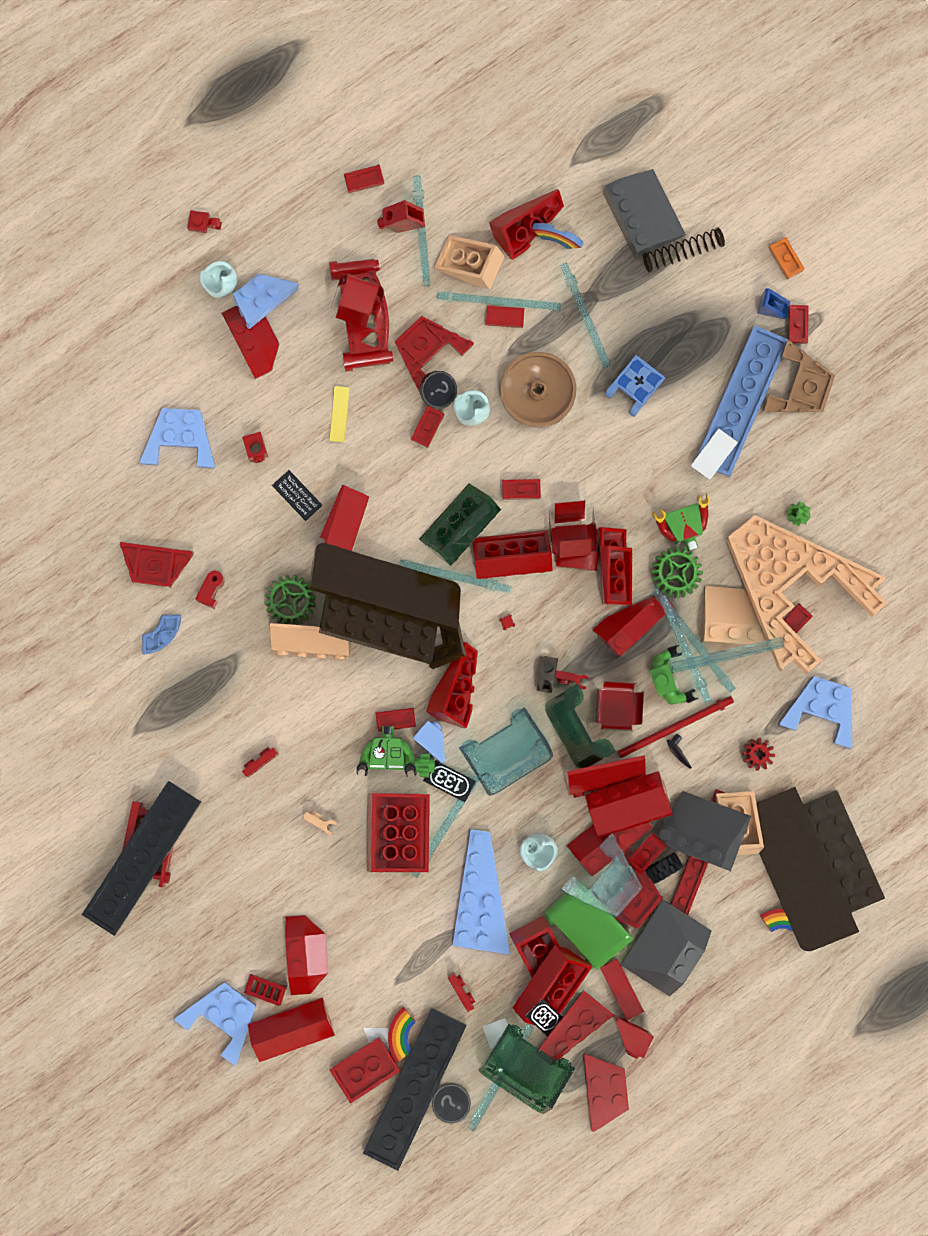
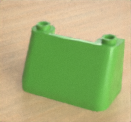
M579 880L572 884L544 911L547 914L545 919L551 926L554 924L558 926L587 958L585 961L593 966L591 969L596 968L598 970L633 940L629 933Z

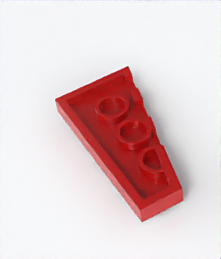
M583 990L535 1053L549 1065H553L615 1015Z

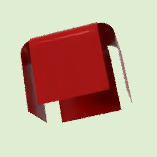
M343 275L339 280L338 286L345 284L335 318L366 328L376 295L380 297L382 302L384 289L378 284L350 275Z
M586 500L555 503V524L585 521ZM594 508L592 522L588 525L555 526V528H551L549 513V531L553 554L559 555V558L586 556L596 549L597 528Z
M606 681L603 690L597 689L595 722L601 723V729L634 731L632 730V725L642 724L644 691L634 692V686L637 683Z

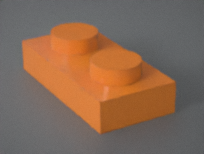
M787 237L769 246L772 255L787 280L805 270Z

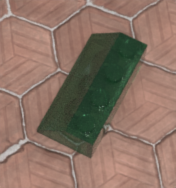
M469 483L419 540L441 560L451 566L496 517L501 508L489 495Z

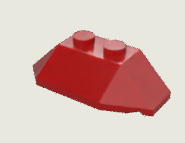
M238 306L222 312L221 314L254 378L257 379L271 372L280 344L267 318H262L253 327L248 329Z
M306 915L286 916L285 943L291 996L311 994L328 974L326 933Z

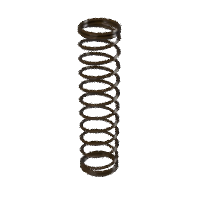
M719 227L715 228V230L712 229L710 234L704 232L703 236L698 234L696 239L691 236L689 241L684 239L682 244L677 241L675 246L670 244L668 249L663 246L661 252L655 249L654 254L650 251L648 254L643 253V261L649 273L653 271L649 253L655 259L657 269H660L656 259V251L660 253L664 266H667L663 257V248L668 252L671 264H674L670 254V246L674 248L677 259L681 262L677 251V243L682 247L686 260L688 257L684 249V241L688 243L691 254L695 257L691 246V238L695 240L700 255L702 252L698 244V236L703 239L706 252H709L705 241V233L709 235L714 250L716 246L712 238V231L715 233L718 245L724 247L725 239Z

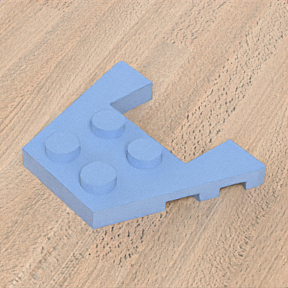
M162 408L141 457L140 464L158 465L160 446L198 448V468L215 469L201 411Z
M813 676L784 718L779 722V726L796 731L801 714L804 712L839 724L834 744L852 749L851 688Z
M225 982L178 1015L174 1021L186 1030H189L199 1015H203L233 1038L221 1056L235 1066L238 1063L248 1032L247 1024L251 1023L256 1005Z

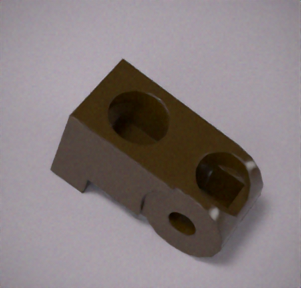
M540 656L536 691L552 693L558 658Z

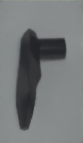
M676 734L672 740H667L668 747L673 755L690 769L692 767L677 746L682 737Z

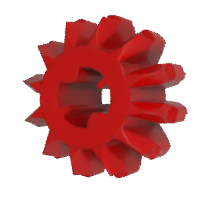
M757 738L756 742L751 739L749 740L750 745H744L748 752L743 751L741 754L747 755L748 758L743 759V762L750 761L748 768H752L755 765V770L759 771L760 766L763 769H767L766 763L773 764L769 757H775V754L769 751L773 750L774 747H766L769 743L768 740L762 743L761 738ZM757 749L762 753V757H759V759L757 756H754V752L758 751Z

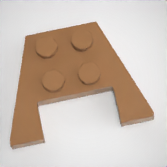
M787 340L781 357L799 363L788 399L785 400L769 394L763 411L823 412L835 375L820 363L814 361L803 350L797 348L794 343Z

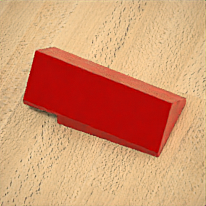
M341 486L320 536L321 539L325 540L324 543L352 551L370 496L348 486Z
M599 527L597 529L602 605H632V548L626 547L627 529Z
M323 998L247 1024L251 1046L259 1062L335 1036Z

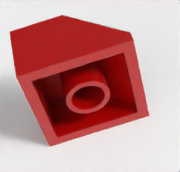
M615 1014L613 1019L625 1051L633 1058L638 1059L639 1056L644 1058L654 1036L650 1031Z

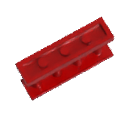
M132 801L122 851L139 827L140 818L143 819L149 811L143 807L142 802ZM173 848L163 862L162 871L156 872L153 879L160 880L158 887H165L170 882L171 872L168 871Z

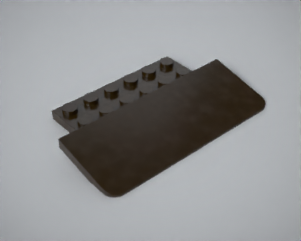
M320 543L316 546L312 561L309 590L326 594L319 633L430 664L433 660L437 628L440 627L454 632L458 630L461 589L456 582L326 543Z
M793 787L757 802L764 848L759 852V855L800 948L804 951H813L858 933L859 929L852 916V912L885 899V896L838 791H833L803 804L796 787Z

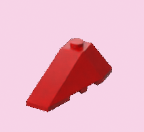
M558 189L504 212L489 222L494 239L510 259L513 260L527 251L531 246V241L535 237H539L532 230L534 223H550L564 207L560 191Z
M659 593L607 616L592 631L619 658L666 615L674 605L663 594Z
M463 642L466 656L450 663L431 695L426 712L437 720L461 728H467L473 709V704H470L471 693H474L475 686H472L473 675L476 674L478 650Z

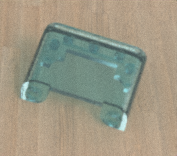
M525 707L512 713L510 725L483 742L478 743L476 740H468L459 747L489 796L504 790L550 761L553 757L548 741Z

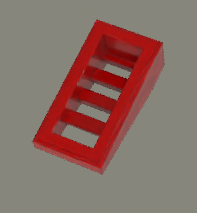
M250 974L244 993L281 1006L288 986ZM254 980L258 981L255 991H251ZM261 983H264L265 986H264L263 992H262V994H260V993H258V992H259ZM268 986H271L270 995L266 996ZM277 988L279 989L277 998L275 999L273 998V996Z

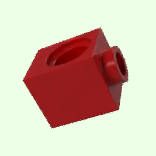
M261 432L242 437L250 462L260 463L265 461L266 457H269ZM254 445L261 446L260 451L257 453L251 452V448Z

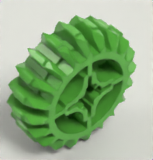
M670 547L667 549L668 554L665 551L661 552L663 558L660 556L655 558L659 563H652V566L657 568V570H651V574L657 575L652 578V581H659L655 588L662 586L663 589L660 593L663 594L667 590V597H670L672 592H674V597L678 598L680 592L684 598L686 597V591L692 594V588H698L695 582L700 583L702 581L701 578L697 577V575L703 574V571L697 570L702 567V564H695L699 558L695 557L692 559V551L688 555L685 554L686 548H683L680 553L679 547H675V553H673ZM671 558H680L685 560L686 563L678 565ZM664 562L667 563L669 574L665 578L662 576ZM684 567V569L681 571L679 575H675L670 578V576L674 572L673 569L680 570ZM690 567L692 571V577L688 584V582L686 581L687 578L685 577V570H687ZM675 580L682 584L683 587H673L667 583Z
M286 575V581H283L282 577H278L280 583L277 584L275 581H272L275 588L268 587L267 590L272 593L265 594V598L270 599V601H265L264 604L266 606L271 605V607L266 609L267 613L273 612L270 616L272 619L278 616L276 620L278 624L281 623L282 619H284L283 624H288V621H291V625H295V620L302 624L301 617L308 620L309 618L306 613L313 614L309 607H316V604L311 602V600L316 599V596H310L314 591L307 590L309 582L303 585L304 578L301 577L297 582V575H293L292 580H290L289 575ZM287 586H297L303 592L291 593ZM282 589L283 598L275 604L276 595ZM286 593L292 598L295 597L293 600L294 609L289 603L285 604L288 601ZM306 597L305 606L299 612L297 604L302 598ZM290 608L294 615H283L278 612V609Z

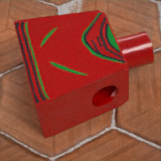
M406 200L383 208V217L377 220L380 229L387 228L396 233L425 227L424 209Z

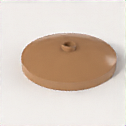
M531 352L515 359L504 372L500 387L502 403L508 414L520 424L533 428L549 427L563 420L573 407L577 391L575 377L569 366L559 357L546 352ZM540 390L541 394L538 395L537 393H534V391Z

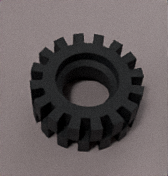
M674 852L657 861L645 871L653 884H656L680 870L683 864Z

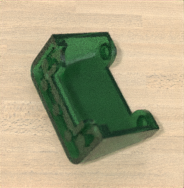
M577 683L550 699L545 705V712L573 763L578 768H586L616 753V751L607 739H599L592 742L574 709L584 699L583 692Z
M508 1024L478 1071L533 1110L545 1114L555 1105L575 1068L565 1058L554 1060L524 1040L520 1027Z

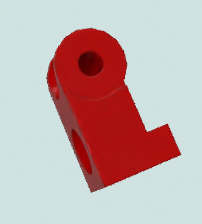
M214 570L207 574L195 598L197 602L214 610L218 603L214 600L215 595L225 582L223 575L219 571Z

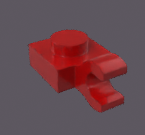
M190 210L187 226L189 231L207 233L208 228L221 230L222 222H220L219 218H210L209 213Z
M556 670L555 679L558 680L559 684L569 685V682L575 683L579 689L585 690L586 686H582L580 680H588V676Z

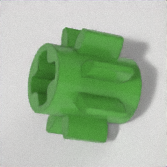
M798 502L797 505L791 504L787 511L789 517L787 520L793 522V525L800 526L801 523L806 525L811 517L809 511L811 508L805 506V503Z
M420 754V758H415L414 766L420 777H429V773H434L435 759L430 758V754Z

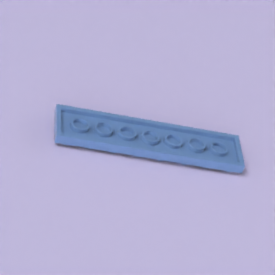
M755 325L697 455L698 457L718 429L733 438L738 443L716 471L727 477L731 476L782 358L781 355L785 343L788 340Z

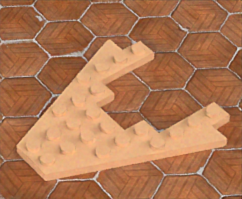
M756 515L726 539L779 671L794 661L807 675L822 661L782 619L795 607L782 592L805 573L818 586L833 576L871 617L887 604L874 590L885 581L886 578Z

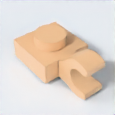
M314 810L311 813L308 811L303 816L304 820L323 829L328 835L333 834V832L328 830V825H338L334 820H322V815Z

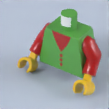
M707 494L706 499L701 501L700 495L697 496L699 506L696 503L667 514L659 508V516L652 512V517L656 519L660 533L669 541H674L675 544L685 542L688 552L699 548L695 538L701 536L707 526L709 517L708 504L710 503V498Z

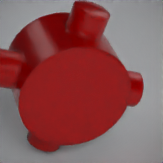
M508 614V616L499 619L503 630L506 631L511 626L515 627V623H513L511 618L512 615Z

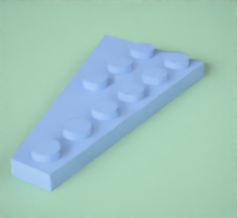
M471 829L452 946L510 955L490 832Z

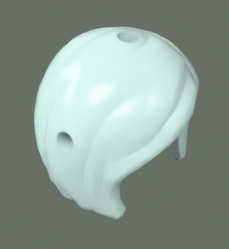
M224 261L210 264L204 271H201L199 276L203 288L215 298L227 296L233 292L237 285L235 270Z
M471 390L457 395L454 399L453 408L455 414L463 425H479L488 418L490 405L484 393Z
M533 833L523 840L519 851L522 860L529 867L537 871H545L555 860L558 848L554 840L548 835Z

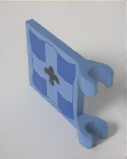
M635 355L607 389L605 395L608 398H612L618 389L623 391L636 401L629 411V414L635 417L666 377Z

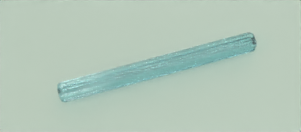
M782 637L683 659L673 662L671 667L673 672L676 673L777 650L784 647V640Z

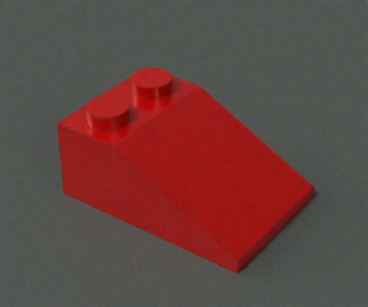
M544 915L509 933L532 978L554 945L559 946Z

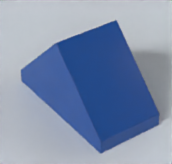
M766 288L761 296L758 314L787 319L790 301L770 288Z

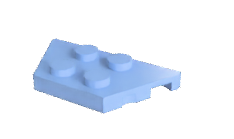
M258 274L233 294V300L236 306L239 307V312L244 317L247 328L253 327L295 293L299 288V284Z

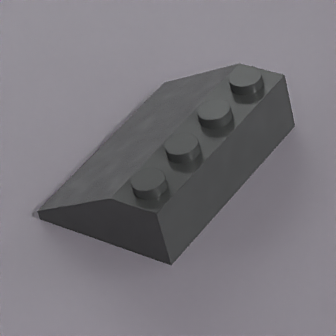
M654 169L620 178L604 186L603 195L635 259L643 256V253L651 252L686 236Z
M683 791L671 808L673 815L665 817L661 823L657 837L670 849L731 872L752 816Z

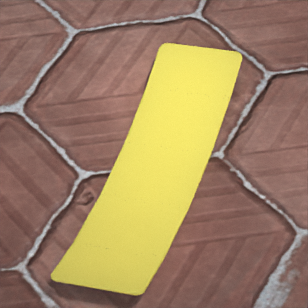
M334 387L329 439L333 442L345 441L349 387Z

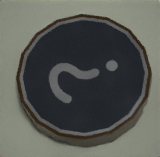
M435 370L428 373L422 379L419 393L426 405L442 409L454 401L457 395V385L455 379L450 374Z
M451 1082L437 1088L432 1099V1108L438 1119L445 1123H458L470 1111V1095L463 1086Z

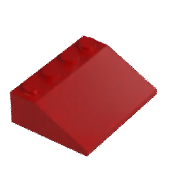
M645 755L564 772L568 795L573 794V798L585 796L584 792L592 790V792H595L605 787L646 775Z
M368 793V872H429L430 794Z

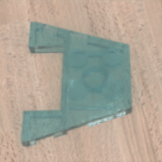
M611 833L599 846L613 860L611 865L588 890L574 876L560 890L613 917H617L640 892L642 886L632 867L629 866L622 849L619 848L615 836Z

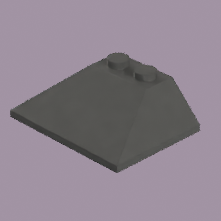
M662 899L620 965L663 993L671 996L684 985L705 952L712 930Z

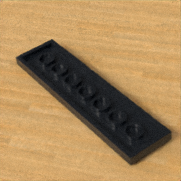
M168 781L81 915L113 936H116L202 801L171 781Z
M431 1007L363 1154L399 1171L467 1024Z

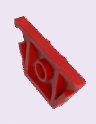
M120 542V548L122 549L133 583L171 588L194 555L193 551Z
M583 1054L591 1131L595 1132L629 1110L625 1069L592 1057L589 1054Z

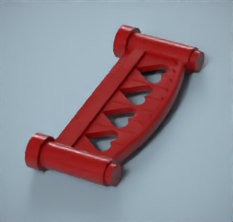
M367 259L337 263V261L329 262L332 281L340 280L343 275H350L359 279L367 278L369 282L381 286L376 275V271H380L378 260ZM345 284L340 285L341 295L343 293ZM378 295L375 298L371 314L375 317L373 322L376 324V327L374 329L346 322L350 352L343 353L345 372L353 371V368L390 364V362H393L392 350H387L389 314L385 295H383L382 302ZM373 332L378 335L376 340L379 345L377 347L361 342Z

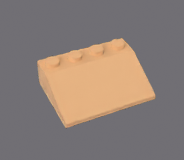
M705 586L701 643L769 648L746 589Z
M270 623L272 651L277 652L276 655L288 656V653H296V657H307V654H313L315 658L326 659V656H334L335 660H345L346 657H350L351 642L319 633L320 627Z

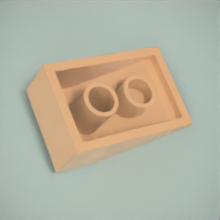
M449 235L435 265V269L471 285L491 289L505 256L496 245Z
M754 791L716 794L717 804L752 816L737 855L758 854L764 848Z

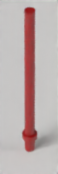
M732 696L723 700L719 699L715 704L617 751L620 758L627 756L718 710H725V707L734 703Z

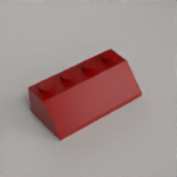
M548 530L472 538L477 579L553 571Z
M659 771L585 794L588 810L598 838L673 815L665 783Z
M648 822L598 838L592 824L566 846L588 874L593 877L653 827Z
M554 945L512 1007L524 1023L534 1025L525 1015L544 999L553 1009L561 1014L593 966L569 949Z

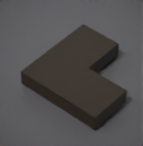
M460 623L456 632L440 628L443 644L434 647L433 660L429 664L431 669L466 656Z

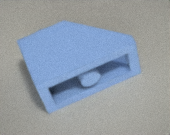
M427 721L413 739L443 764L445 762L443 733L440 731L442 727L435 721L432 723Z

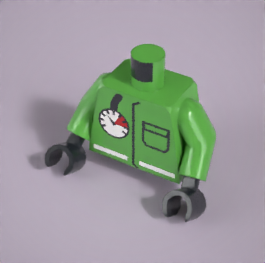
M679 645L668 647L666 651L654 656L649 670L659 697L671 705L684 702L691 703L698 699V697L695 698L692 694L696 691L695 689L682 693L670 658L682 655V652L677 653L676 650Z
M382 726V737H374L373 740L368 741L362 750L356 774L358 775V771L361 769L365 770V776L368 774V769L404 770L406 777H408V771L412 770L416 776L414 754L407 742L402 741L401 737H394V726Z

